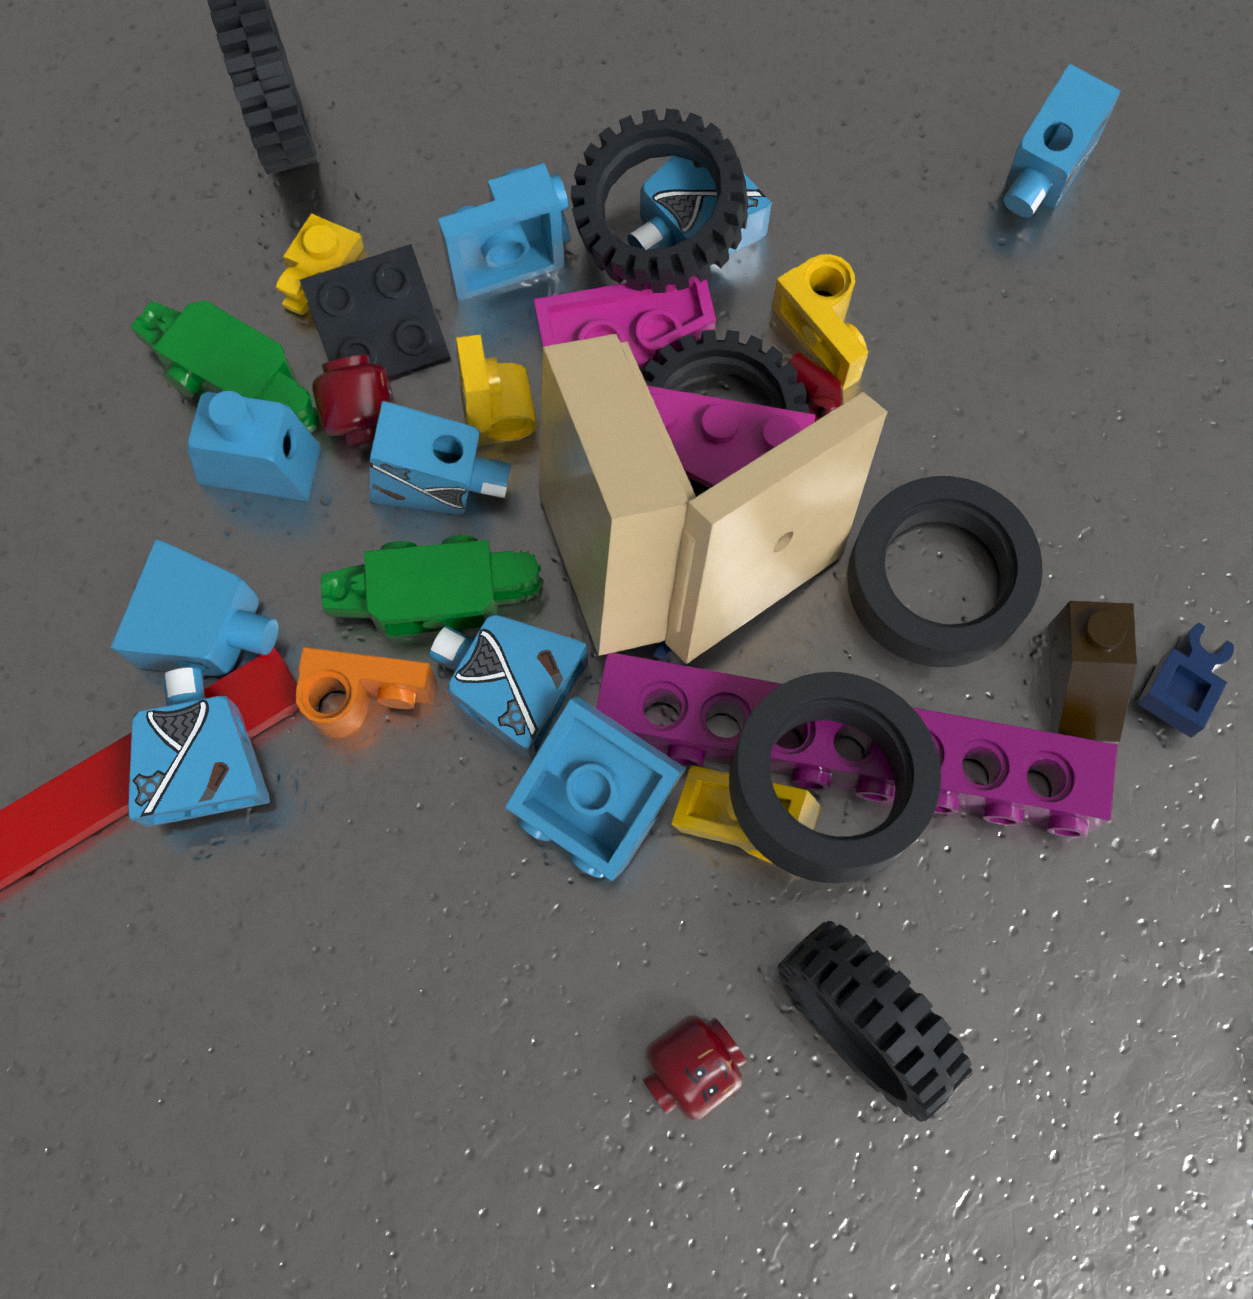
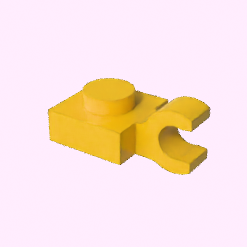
M311 213L283 256L287 269L281 274L276 284V290L287 295L281 303L282 307L303 316L309 310V305L300 280L356 262L364 249L361 234Z

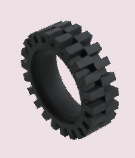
M207 0L212 22L217 32V40L225 58V66L231 77L237 102L239 101L246 127L249 128L252 143L257 150L258 158L266 174L271 175L317 162L316 151L269 1Z

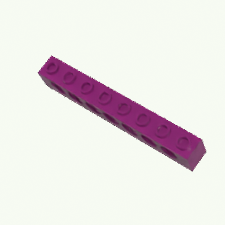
M610 653L606 657L596 709L662 753H667L668 757L682 766L690 767L694 765L703 767L704 761L730 765L733 752L751 713L761 700L771 691L782 685V683ZM665 702L677 710L679 717L670 725L658 726L651 723L645 717L644 711L653 703ZM912 707L927 726L939 756L941 788L934 813L956 814L958 813V808L984 812L983 819L993 824L1019 826L1023 824L1024 819L1048 824L1047 831L1049 833L1071 838L1086 837L1088 832H1092L1111 821L1117 744ZM718 713L729 714L738 721L741 731L733 737H719L710 731L706 721ZM823 720L804 723L795 727L802 737V745L796 749H783L776 744L773 746L770 758V773L792 776V783L798 787L826 791L830 789L831 784L856 788L855 795L865 800L875 802L894 801V777L885 754L869 736L850 725ZM840 736L855 738L864 749V759L859 761L845 760L836 752L834 739ZM963 759L978 760L986 767L989 774L988 785L975 784L965 776L962 768ZM1028 770L1039 771L1049 779L1052 787L1051 797L1040 796L1030 788L1027 781Z

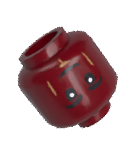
M368 355L351 356L322 364L323 374L314 379L312 392L323 432L330 436L345 435L347 446L373 442L382 401L395 404L386 368L379 364L370 363Z
M689 1015L648 1045L645 1056L652 1073L642 1081L665 1114H668L677 1107L686 1118L700 1120L739 1091L743 1082L742 1073L739 1068L747 1063L735 1041L717 1018L714 1017L706 1023L705 1020L696 1015Z

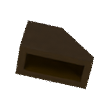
M1069 601L1049 623L1053 733L1118 744L1121 739L1137 667L1134 603Z

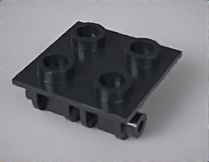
M412 244L300 280L329 362L351 356L368 355L370 363L382 365L386 368L388 376L391 377L450 357Z

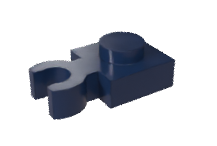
M1201 623L1193 626L1179 639L1177 650L1172 648L1160 659L1137 704L1190 738L1205 728L1227 684L1225 680L1213 672L1229 661L1234 652V644L1228 640L1213 653L1206 651L1200 642V637L1204 633L1206 626Z

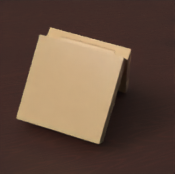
M617 334L544 346L538 494L598 656L666 641L665 644L687 664L841 558L888 411L865 392H862L696 497L627 341L620 343Z

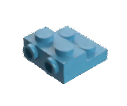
M545 163L526 169H512L501 177L488 180L490 202L479 206H464L450 215L438 218L450 280L458 302L565 267L563 244L571 242L569 227L563 213L564 210L569 209L568 198L559 174L549 176Z
M576 696L567 703L505 808L519 817L518 823L527 833L543 841L553 840L572 853L570 858L579 869L597 878L605 876L613 881L628 866L658 817L656 815L686 768Z

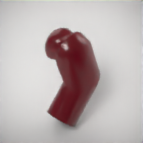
M800 351L795 353L788 363L791 362L798 372L797 383L803 382L809 414L815 415L814 422L844 404L843 386L838 378Z

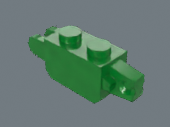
M203 300L189 303L182 312L151 301L144 308L143 313L131 325L137 338L155 352L164 365L166 371L163 373V377L184 395L193 397L196 392L202 394L205 392L220 393L223 391H234L242 397L279 402L289 406L310 433L317 431L318 412L316 407H313L311 404L313 401L308 390H305L303 386L299 387L298 382H296L295 372L289 364L283 346L210 302Z
M457 535L444 539L442 544L417 546L408 541H394L382 545L380 550L364 551L365 564L321 574V600L323 610L327 616L371 618L377 630L389 640L435 636L445 626L460 633L480 631L490 615H498L497 605L521 603V600H526V602L529 599L534 600L535 596H540L539 592L544 581L539 575L542 569L535 558V554H529V551L522 552V550L519 553L514 551L492 553L489 540H478L473 536Z

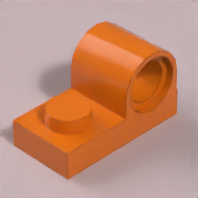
M303 647L298 670L296 702L300 712L320 734L330 738H344L355 733L363 724L367 715L370 696L377 697V702L387 707L413 709L415 702L433 704L437 680L429 663ZM332 691L346 692V700L339 710L329 714L319 712L320 701L326 694Z

